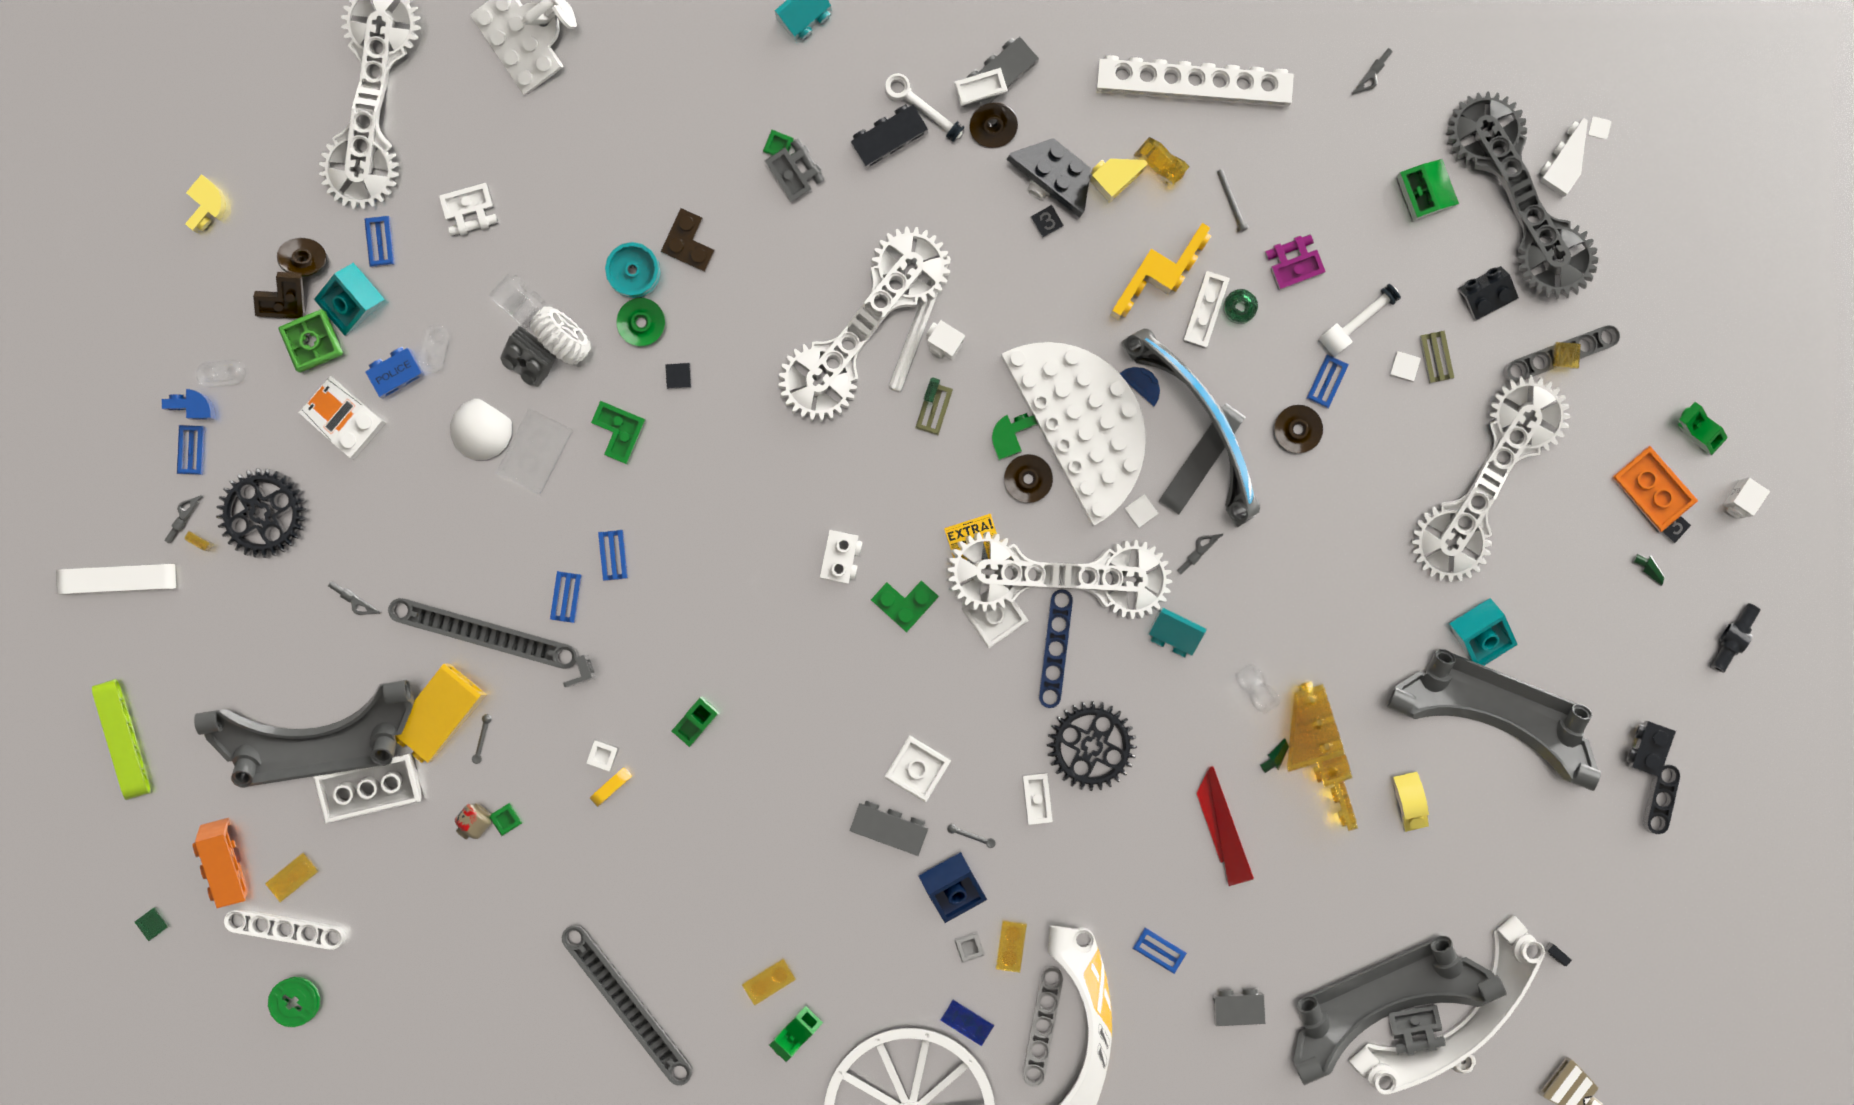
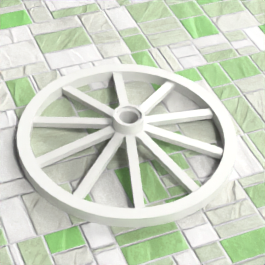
M901 1028L879 1033L854 1048L843 1059L832 1076L826 1092L824 1105H835L837 1091L842 1079L887 1105H926L968 1068L972 1071L981 1088L984 1098V1104L982 1105H995L991 1085L985 1072L964 1047L947 1036L934 1031L918 1028ZM898 1039L922 1040L910 1099H908L884 1046L885 1042ZM933 1042L953 1052L963 1063L921 1100L917 1101L929 1043ZM876 1046L901 1103L847 1073L848 1069L860 1056Z

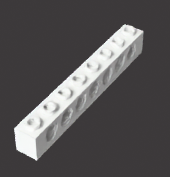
M1106 55L1104 59H1099L1096 91L1290 106L1292 103L1294 74L1288 73L1286 69H1274L1273 72H1265L1262 67H1249V70H1240V66L1225 65V68H1215V64L1201 63V66H1191V62L1177 61L1176 65L1167 64V60L1153 59L1152 63L1143 62L1142 58L1130 57L1128 61L1119 60L1118 56ZM1125 69L1129 73V77L1126 80H1120L1116 77V71ZM1143 71L1151 72L1153 80L1144 82L1140 78V73ZM1167 73L1175 74L1177 82L1174 84L1167 83L1164 75ZM1198 75L1201 78V84L1198 86L1191 85L1188 77ZM1217 76L1222 77L1225 80V86L1222 88L1216 87L1213 84V78ZM1241 78L1248 80L1250 87L1246 90L1240 89L1237 86V80ZM1264 80L1271 81L1274 89L1269 92L1263 90L1261 82Z

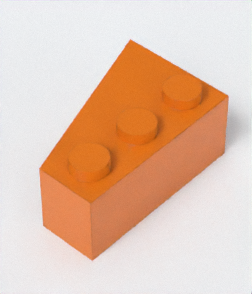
M229 818L200 825L195 843H193L194 854L196 857H200L202 865H200L201 875L203 879H207L209 884L207 888L209 899L215 902L216 908L243 902L246 900L248 893L240 862H237L233 848H236L235 841H230L227 827L230 825Z

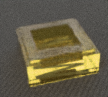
M1555 342L1553 367L1578 369L1581 344Z
M188 531L185 536L186 541L204 551H211L214 545L211 541L192 531Z

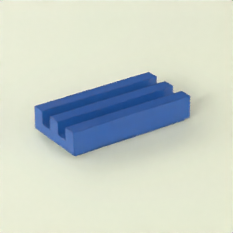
M390 217L364 218L369 267L395 265ZM380 222H384L385 226V236L388 254L387 260L384 259ZM371 223H375L378 261H375Z
M1327 354L1306 399L1329 409L1349 364ZM1330 361L1333 364L1318 397H1315L1313 395ZM1339 365L1342 368L1327 400L1324 401L1322 398Z
M179 425L177 474L203 475L205 426ZM185 430L189 431L187 469H184ZM195 431H198L196 469H193Z
M623 530L598 532L603 581L628 578ZM617 535L622 574H617L614 536ZM604 537L609 538L612 575H608Z
M557 571L550 615L551 620L575 623L582 575ZM562 577H566L561 614L557 616ZM571 578L575 579L571 613L570 617H566Z
M1147 928L1143 929L1137 942L1132 947V949L1175 974L1187 954ZM1146 935L1180 954L1178 959L1146 940ZM1142 943L1175 964L1173 967L1142 949L1140 945Z

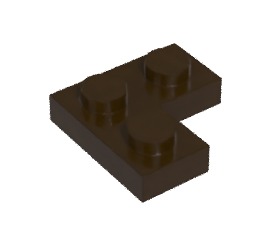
M680 208L660 252L705 273L715 250L694 241L703 218Z
M277 272V292H254V311L257 317L299 319L305 315L302 273Z

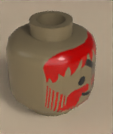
M475 803V805L467 804L454 819L458 827L456 832L466 840L469 837L479 839L491 825L489 818L491 814L478 803Z

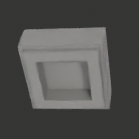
M977 932L954 939L962 963L985 955Z

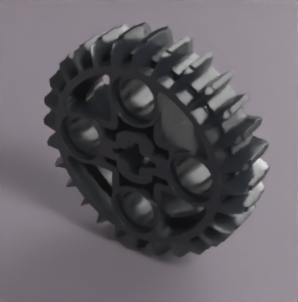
M256 468L255 475L253 476V473L247 470V478L238 474V483L233 480L229 481L233 487L232 489L223 488L228 494L227 497L219 496V499L224 501V505L216 506L217 509L223 510V514L216 515V518L223 519L224 521L218 525V528H226L227 530L222 536H231L227 542L229 545L238 543L235 547L236 551H240L244 547V555L248 556L251 550H253L254 558H258L260 552H262L263 558H268V551H271L273 556H277L278 548L282 552H286L285 544L294 546L291 540L292 537L300 539L296 531L305 530L303 526L299 525L300 521H307V518L301 516V513L306 512L307 508L300 507V504L306 500L297 497L302 491L300 489L293 491L296 483L290 482L287 484L289 477L286 475L279 479L280 472L275 471L273 476H271V470L265 469L264 475H262L261 469ZM258 483H270L280 489L266 496ZM248 486H253L255 494L252 498L247 499L244 491ZM286 494L288 504L281 508L277 503L280 495ZM238 496L245 509L232 516V506L235 498ZM259 507L261 509L267 510V512L264 513L265 519L257 517V515L260 513ZM292 510V520L286 531L279 517ZM240 519H244L246 522V528L243 532H238L235 527L236 522ZM276 527L280 532V536L277 540L272 541L269 538V531ZM258 530L266 544L252 543L244 539V537Z
M1091 701L1090 708H1086L1085 703L1081 702L1080 710L1075 705H1072L1073 713L1070 714L1067 710H1064L1066 718L1057 717L1060 725L1051 726L1056 730V733L1048 734V737L1054 739L1053 743H1048L1047 746L1053 748L1054 751L1047 755L1050 757L1055 756L1056 759L1050 764L1051 766L1059 765L1055 773L1064 772L1063 781H1066L1069 777L1072 779L1070 786L1073 787L1076 782H1080V790H1083L1085 784H1088L1090 791H1093L1094 784H1097L1099 790H1102V783L1104 782L1109 787H1112L1110 780L1114 779L1120 782L1118 774L1127 775L1123 769L1124 766H1133L1128 762V758L1136 757L1130 753V749L1137 748L1136 745L1130 744V741L1134 740L1136 736L1128 734L1133 727L1124 726L1128 719H1119L1121 711L1112 714L1113 706H1110L1107 711L1104 710L1103 702L1100 703L1098 708H1095L1094 701ZM1095 715L1087 731L1071 724L1082 716ZM1101 717L1107 718L1110 724L1109 728L1105 731H1099L1096 727V721ZM1114 725L1121 735L1122 749L1107 742ZM1067 728H1073L1077 733L1076 739L1072 742H1067L1063 738V733ZM1091 730H1093L1094 732H1093L1092 736H1091V737L1088 736V734H1090ZM1082 732L1084 734H1087V736L1084 737L1081 741L1080 747L1081 750H1083L1084 752L1082 756H1079L1081 750L1074 745L1078 744V742L1080 741ZM1102 736H1104L1103 743L1108 745L1109 747H1107L1103 751L1101 760L1096 756L1100 755V753L1103 750V743L1100 742V739ZM1096 738L1095 745L1098 746L1097 751L1092 750L1087 755L1088 747L1085 746L1086 742H1092ZM1061 743L1076 750L1070 766L1066 764L1062 756ZM1111 750H1117L1120 754V760L1116 764H1110L1107 760V754ZM1092 755H1093V756H1095V758H1094L1093 761L1091 762L1090 759H1091V757H1092ZM1078 761H1084L1087 764L1088 769L1083 775L1076 774L1074 771V765ZM1097 761L1112 768V770L1104 775L1089 777Z

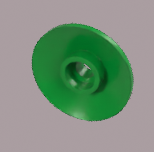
M634 298L620 308L616 325L619 334L626 342L634 346H647L657 341L662 335L665 328V316L662 309L654 301L647 298ZM641 318L646 320L644 327L637 326V321Z

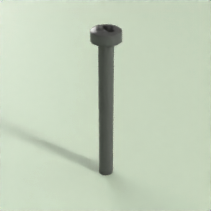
M1220 169L1217 173L1239 227L1236 229L1238 232L1245 231L1249 226L1244 224L1223 169Z

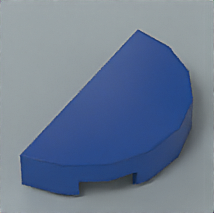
M1132 367L1119 373L1128 385L1151 406L1154 407L1159 400L1160 387L1157 378L1152 372L1142 367Z

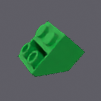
M1443 159L1415 166L1400 172L1396 176L1413 221L1459 205Z

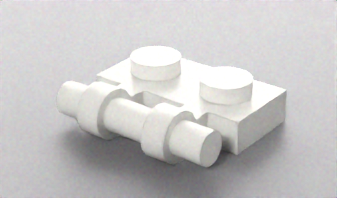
M487 183L439 196L445 219L455 218L457 225L448 227L451 236L457 234L461 236L466 235L468 231L478 228L484 230L489 228V225L498 223L496 214L485 215L484 210L493 207ZM477 212L478 219L468 222L464 221V215Z

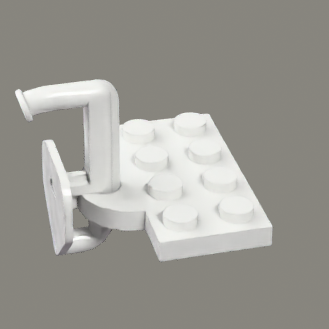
M488 0L470 14L523 95L529 94L564 67L551 46L557 40L560 31L559 21L569 29L577 27L573 10L565 0H542L541 2L524 5L519 0Z

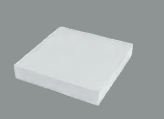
M988 590L980 595L981 602L987 601ZM1004 600L1005 607H999L996 604V610L990 611L988 605L986 611H980L979 605L976 610H972L971 602L961 609L988 648H991L1029 621L1015 600L1012 603Z
M909 735L884 778L927 802L951 760Z

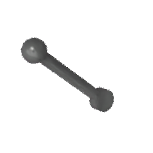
M488 714L482 716L481 734L476 754L472 756L474 764H479L482 761L480 754L487 725L491 722V716Z
M950 824L947 827V831L950 834L957 833L986 844L988 848H993L996 845L994 839H985L958 829L954 824Z

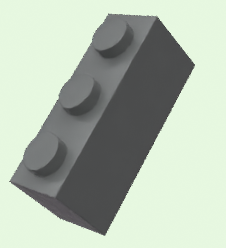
M1018 37L1016 40L1011 38L1002 46L1003 51L998 56L995 54L991 55L984 62L985 67L979 72L974 70L966 78L1001 68L1008 89L1035 66L1039 58L1021 37ZM1000 95L977 101L980 106L992 103Z
M867 800L865 804L859 803L850 832L919 856L928 831V827L924 826L925 821L911 817L910 821L901 818L903 813L888 809V812L878 810V804Z

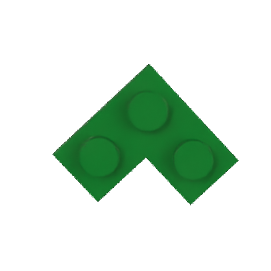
M600 401L591 423L613 432L604 455L628 464L646 420Z
M922 580L905 598L886 582L871 601L907 633L939 596Z

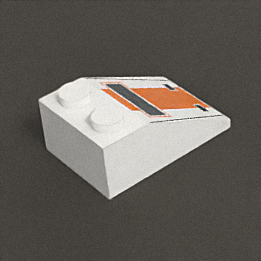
M329 376L299 411L329 441L354 460L386 424L332 376Z

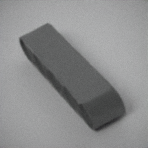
M1607 325L1511 361L1504 367V377L1509 382L1510 380H1513L1515 383L1519 382V378L1511 374L1512 365H1518L1521 368V376L1526 380L1529 379L1530 375L1534 377L1568 364V358H1566L1563 364L1560 365L1559 359L1556 356L1557 346L1564 350L1565 347L1569 348L1570 360L1576 347L1577 350L1573 362L1606 350L1619 342L1620 332L1616 327ZM1603 331L1611 333V343H1605L1602 340ZM1581 339L1588 341L1590 345L1588 352H1583L1579 348ZM1536 356L1544 360L1543 369H1537L1534 366L1533 360Z
M1225 403L1222 410L1235 434L1246 416ZM1213 422L1159 500V502L1178 515L1225 448Z

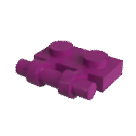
M1311 234L1301 237V235L1294 238V241L1283 245L1281 243L1276 244L1272 249L1265 251L1268 260L1276 257L1279 260V264L1271 267L1279 290L1326 272L1318 250L1308 252L1306 246L1314 243ZM1298 250L1300 256L1287 260L1285 254Z

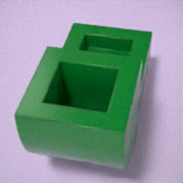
M701 696L671 732L690 747L720 712Z

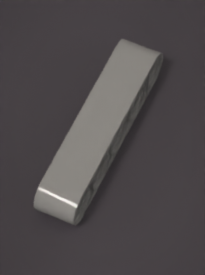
M1055 966L1044 968L1040 975L1023 1066L1024 1081L1032 1087H1037L1043 1083L1047 1070L1063 984V975ZM1050 971H1054L1059 975V979L1055 984H1048L1045 981V976ZM1044 996H1051L1054 998V1004L1050 1008H1044L1040 1004L1041 999ZM1038 1021H1048L1050 1024L1049 1029L1046 1032H1039L1036 1029ZM1041 1044L1045 1047V1052L1042 1056H1034L1031 1049L1034 1045ZM1032 1068H1036L1041 1072L1040 1077L1035 1081L1027 1078V1072Z

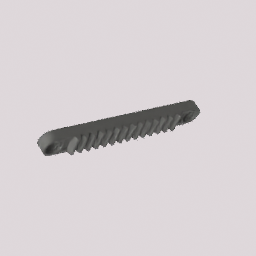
M395 599L388 607L389 616L398 623L561 669L573 667L576 664L575 658L578 657L577 651L570 645L408 599ZM400 603L405 604L408 609L406 616L402 618L396 616L394 612L396 605ZM562 650H568L572 654V659L567 664L561 663L558 659V655Z
M571 925L566 928L562 934V943L668 1080L677 1086L686 1084L692 1076V1068L666 1035L665 1031L654 1020L647 1008L637 998L587 932L578 925ZM577 931L580 933L581 941L577 945L569 943L567 939L569 932ZM677 1066H682L686 1069L687 1075L682 1080H678L673 1076V1069Z

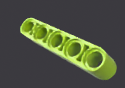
M113 679L92 686L93 698L124 799L129 800L149 794L151 792L150 784L118 680Z

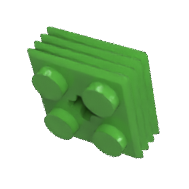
M323 309L278 328L294 368L299 373L343 355L327 313ZM309 335L316 338L312 347L305 344L308 341L307 336Z

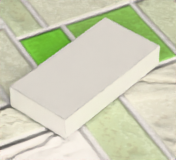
M1001 68L954 82L961 106L1008 92Z

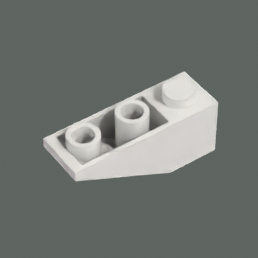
M1585 118L1581 119L1579 123L1573 122L1567 131L1570 136L1566 142L1561 141L1553 153L1556 154V157L1552 163L1547 161L1540 171L1543 176L1539 181L1562 197L1569 193L1581 175L1588 122Z

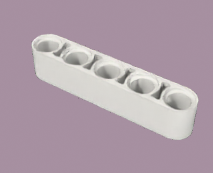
M175 564L56 570L57 594L176 589Z
M244 909L228 912L224 918L226 929L233 933L329 950L342 946L346 940L345 931L341 927ZM234 914L242 917L243 923L240 927H236L232 923ZM259 918L264 919L267 924L266 930L263 932L256 928V921ZM282 923H287L291 928L288 936L280 932V925ZM306 927L314 930L315 936L313 940L305 938L304 930ZM330 931L338 934L339 941L337 944L329 942L328 934Z

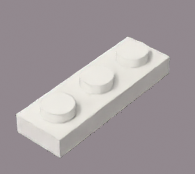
M1206 271L1183 341L1207 348L1230 278Z

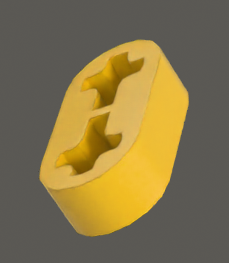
M622 768L590 797L591 801L597 807L600 806L632 776L625 768Z

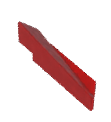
M1210 766L1196 795L1220 863L1224 862L1228 885L1232 886L1254 880L1214 766Z

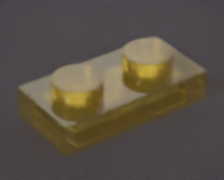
M303 852L265 884L278 901L282 902L316 875L319 870L306 853Z
M1002 920L996 963L997 970L1020 973L1027 923Z
M783 958L743 983L742 986L755 1006L795 981L796 977Z

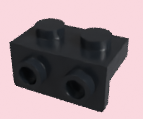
M1502 266L1491 268L1486 274L1476 279H1470L1463 286L1459 287V291L1465 297L1472 317L1475 320L1519 298L1510 274Z
M1644 721L1643 725L1639 724L1635 733V738L1638 739L1635 748H1630L1627 756V761L1630 762L1628 767L1660 777L1676 731L1650 721Z

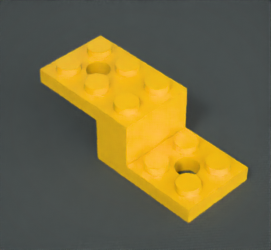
M1204 223L1200 225L1177 263L1172 262L1151 248L1113 308L1110 316L1116 320L1121 315L1126 317L1134 304L1131 301L1134 295L1139 297L1147 282L1168 295L1171 290L1176 292L1185 278L1181 275L1184 269L1189 272L1198 258L1194 253L1197 249L1202 251L1210 239L1211 235L1207 234L1210 227Z

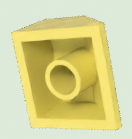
M1109 159L1106 163L1101 160L1092 169L1090 182L1110 203L1145 171L1148 163L1145 160Z

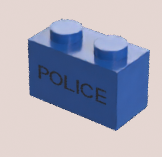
M400 347L392 351L390 358L382 361V359L374 361L369 365L370 369L365 371L380 398L384 399L425 375L409 348L404 349Z

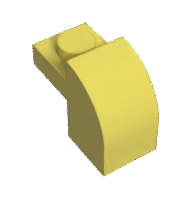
M201 174L186 192V194L200 204V207L185 223L196 233L208 227L211 222L209 218L212 215L221 220L226 209V201L222 191Z
M1413 772L1393 777L1395 794L1401 808L1402 824L1405 832L1429 827L1428 805L1418 773Z

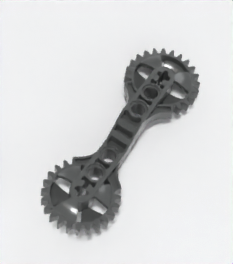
M1487 91L1485 98H1482L1478 92L1476 100L1467 96V105L1460 101V110L1453 109L1452 115L1454 117L1449 118L1451 126L1448 127L1447 133L1452 135L1448 137V142L1454 143L1452 145L1453 152L1460 150L1458 159L1466 156V165L1470 164L1471 161H1475V169L1493 173L1499 178L1505 188L1515 216L1523 229V239L1518 251L1522 254L1518 256V262L1524 263L1519 266V272H1526L1523 275V281L1530 279L1529 288L1535 285L1538 286L1537 294L1545 290L1546 298L1550 296L1551 292L1555 293L1556 299H1559L1560 293H1564L1565 297L1569 298L1571 290L1577 295L1579 292L1578 286L1586 289V281L1592 282L1593 280L1591 273H1596L1597 267L1593 264H1597L1599 257L1593 255L1597 253L1598 249L1591 247L1594 242L1593 239L1586 240L1587 231L1581 234L1578 233L1579 225L1571 229V221L1551 216L1546 212L1539 200L1529 171L1522 161V151L1527 137L1523 136L1527 134V128L1522 127L1526 125V118H1520L1523 111H1515L1517 103L1514 102L1509 105L1508 96L1503 100H1499V93L1494 98H1491L1489 91ZM1485 104H1490V115H1485ZM1511 115L1514 120L1502 127L1498 120ZM1475 132L1476 142L1463 146L1460 141ZM1501 147L1505 150V152L1503 154H1497L1493 151V149ZM1513 167L1517 172L1515 174H1508L1505 169ZM1532 215L1537 216L1540 221L1532 223L1528 220V217ZM1549 236L1552 241L1544 243L1540 240V237ZM1580 244L1585 247L1580 253L1571 257L1570 248ZM1543 263L1547 270L1533 275L1531 270ZM1561 274L1560 287H1555V275Z

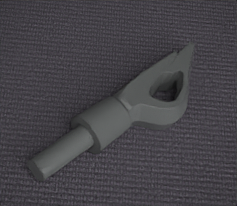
M1390 48L1384 52L1380 59L1375 60L1370 70L1356 86V89L1351 92L1352 94L1370 90L1377 86L1378 80L1376 75L1385 66L1384 62L1393 52ZM1372 79L1373 84L1368 87H1364V83Z
M203 495L179 503L177 507L179 517L171 525L173 528L164 541L170 543L177 531L180 532L186 520ZM190 503V507L183 511L182 506Z
M1223 534L1199 537L1196 540V550L1186 557L1188 560L1177 571L1182 574L1190 565H1195L1201 556ZM1210 539L1208 544L1201 545L1202 540Z
M332 581L329 583L328 587L339 593L342 599L351 603L352 611L355 614L381 613L355 596L347 588L342 589ZM357 606H363L367 611H358Z

